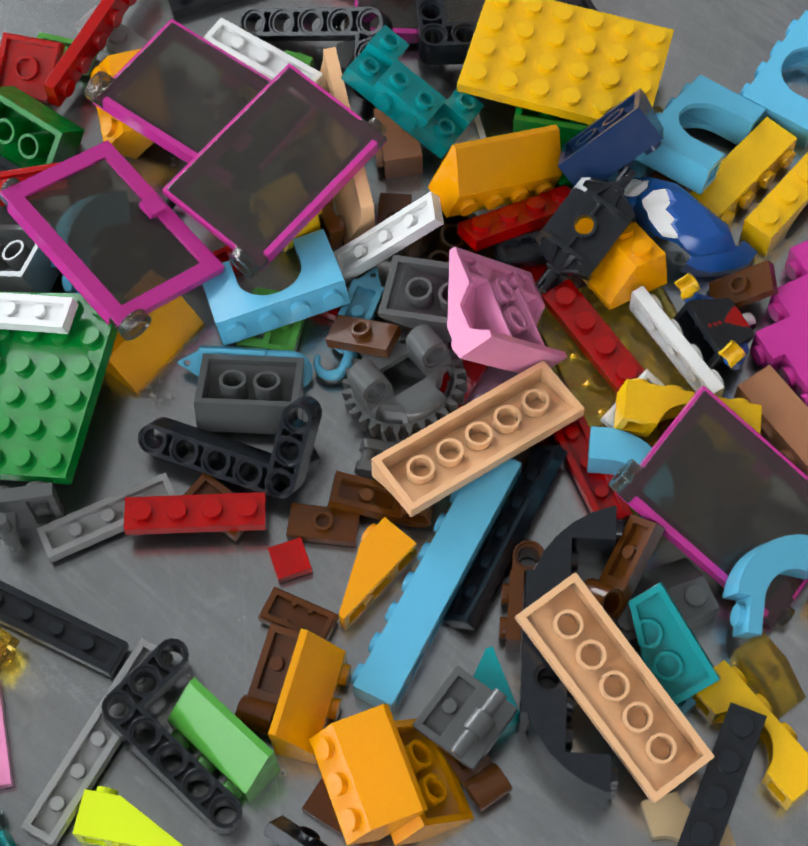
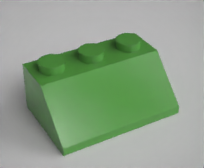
M194 677L186 686L167 719L173 730L171 735L184 748L190 747L199 755L196 759L211 774L216 771L225 780L222 785L237 799L242 796L250 804L281 772L275 753Z

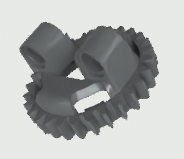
M428 324L416 326L408 332L406 338H401L400 335L388 358L360 353L362 359L352 358L353 366L346 368L347 379L342 380L345 389L342 391V396L345 400L344 404L353 422L359 424L362 432L369 430L373 438L381 433L385 442L392 435L395 436L396 441L399 443L403 436L410 437L459 409L458 405L464 404V394L467 393V374L464 369L463 360L458 358L453 349L450 350L449 343L447 341L443 342ZM409 357L426 378L395 396L392 385L382 372ZM446 372L450 380H447L446 390L443 394L440 391L443 375ZM381 411L402 412L407 415L408 423H403L402 419L385 418V422H382L378 413Z

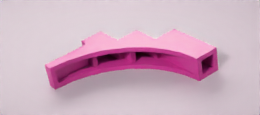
M807 240L790 248L785 269L789 278L793 281L778 287V294L770 297L768 311L776 323L755 332L750 352L757 365H762L765 368L770 364L775 371L780 369L781 378L789 387L791 386L795 394L808 407Z

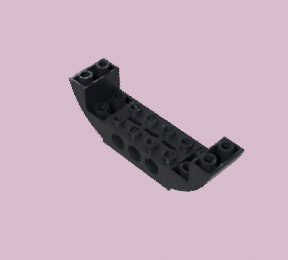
M617 506L592 512L574 521L553 539L543 551L534 570L527 569L524 609L573 573L578 572V564L606 566L620 536L623 535V519H616ZM523 630L519 733L526 734L534 755L546 773L563 790L579 801L605 811L608 800L615 799V790L618 789V767H611L612 754L571 752L573 747V727H566V724H571L574 697Z

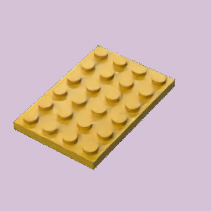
M485 0L457 82V91L588 125L592 124L640 88L644 91L653 108L674 30L555 0Z

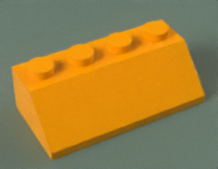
M555 124L453 144L428 186L430 192L440 197L441 209L446 218L457 215L467 216L475 211L484 209L494 210L499 206L513 204L553 190L562 176V171L558 167L561 153L560 129Z

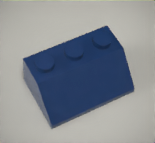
M641 88L562 145L558 167L574 187L581 178L586 177L608 182L607 178L616 172L620 174L625 165L630 168L635 163L634 159L642 153L648 155L662 144L664 128L644 91Z

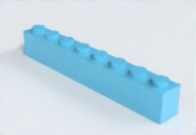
M511 458L451 494L449 502L452 505L447 514L442 512L439 515L434 526L436 534L432 542L426 541L419 552L417 560L420 561V564L415 573L409 571L401 587V590L404 591L398 603L393 601L385 615L387 624L382 633L376 632L368 646V651L371 653L365 664L359 663L353 672L351 683H353V691L356 698L374 707L388 704L392 716L394 715L444 622L443 618L520 476L521 462Z

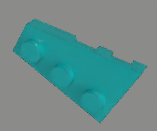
M662 582L628 601L643 661L676 705L721 679Z

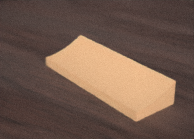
M336 47L323 49V62L320 72L323 73L324 81L320 87L351 110L345 84L341 79L342 71ZM317 108L318 132L328 176L330 177L358 149L359 142L355 136ZM363 166L334 196L337 215H341L345 225V233L342 234L344 245L375 227L374 204L365 166Z
M542 360L371 459L372 477L382 484L401 504L409 516L412 517L584 415L585 408L548 364Z
M576 572L514 617L652 804L656 803L715 757Z

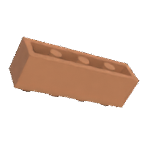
M769 364L739 384L734 398H743L750 403L762 405L761 436L808 476V407Z

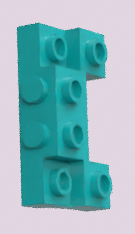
M384 25L368 42L365 49L347 67L341 79L438 158L442 159L485 105L474 96L458 92L457 89L448 99L442 96L399 61L410 44Z

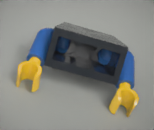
M687 273L674 282L680 289V296L685 304L673 319L680 325L683 336L687 341L699 348L703 361L711 370L724 362L730 370H738L749 352L747 344L754 337L755 317L749 312L741 314L734 302L729 298L715 299L699 294V283L691 273Z

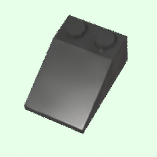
M0 224V292L50 293L60 274L57 267L51 268L50 259L19 224Z
M393 255L378 311L379 317L411 329L421 324H428L442 340L451 343L452 339L447 329L449 262Z

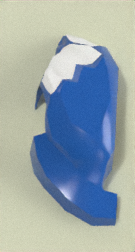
M635 177L624 189L625 192L623 194L635 213L636 222L653 241L655 236H658L661 239L674 242L690 255L687 263L680 270L681 272L691 273L694 277L729 275L748 267L757 254V251L744 240L735 245L729 226L676 183L652 177Z

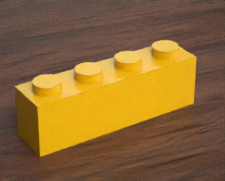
M766 117L722 160L715 180L701 195L694 191H691L689 194L729 226L735 217V213L740 208L746 209L754 200L755 193L761 187L766 189L774 180L776 172L781 167L786 169L792 163L796 156L794 148L797 137Z

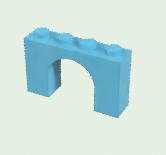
M805 10L799 20H792L786 31L785 39L783 41L778 40L770 53L771 58L767 63L761 62L755 72L754 81L751 84L746 83L739 94L766 108L763 120L768 117L797 137L796 145L803 149L808 145V99L792 91L784 82L782 75L791 68L808 66L807 10Z
M699 75L691 84L686 83L677 98L672 97L662 113L659 111L656 113L664 128L662 144L648 155L642 153L635 160L701 195L715 180L724 154L693 138L684 129L700 128L708 130L738 145L762 122L766 108Z
M324 229L293 239L301 272L292 285L280 292L270 295H254L244 291L237 283L230 260L222 263L225 266L223 273L203 283L223 346L351 303L345 280Z

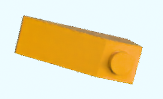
M386 517L377 525L375 523L371 524L361 537L362 541L360 542L338 614L340 626L345 631L417 557L416 542Z

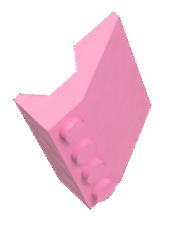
M453 247L449 250L447 329L452 339V349L460 359L520 374L542 360L552 368L567 358L564 351L546 347L538 331L537 323L545 308V304L535 285L531 272L458 247Z

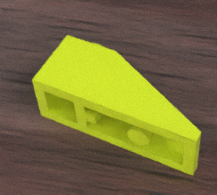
M98 786L96 791L84 789L72 833L79 842L98 846H183L122 796H119L117 790Z

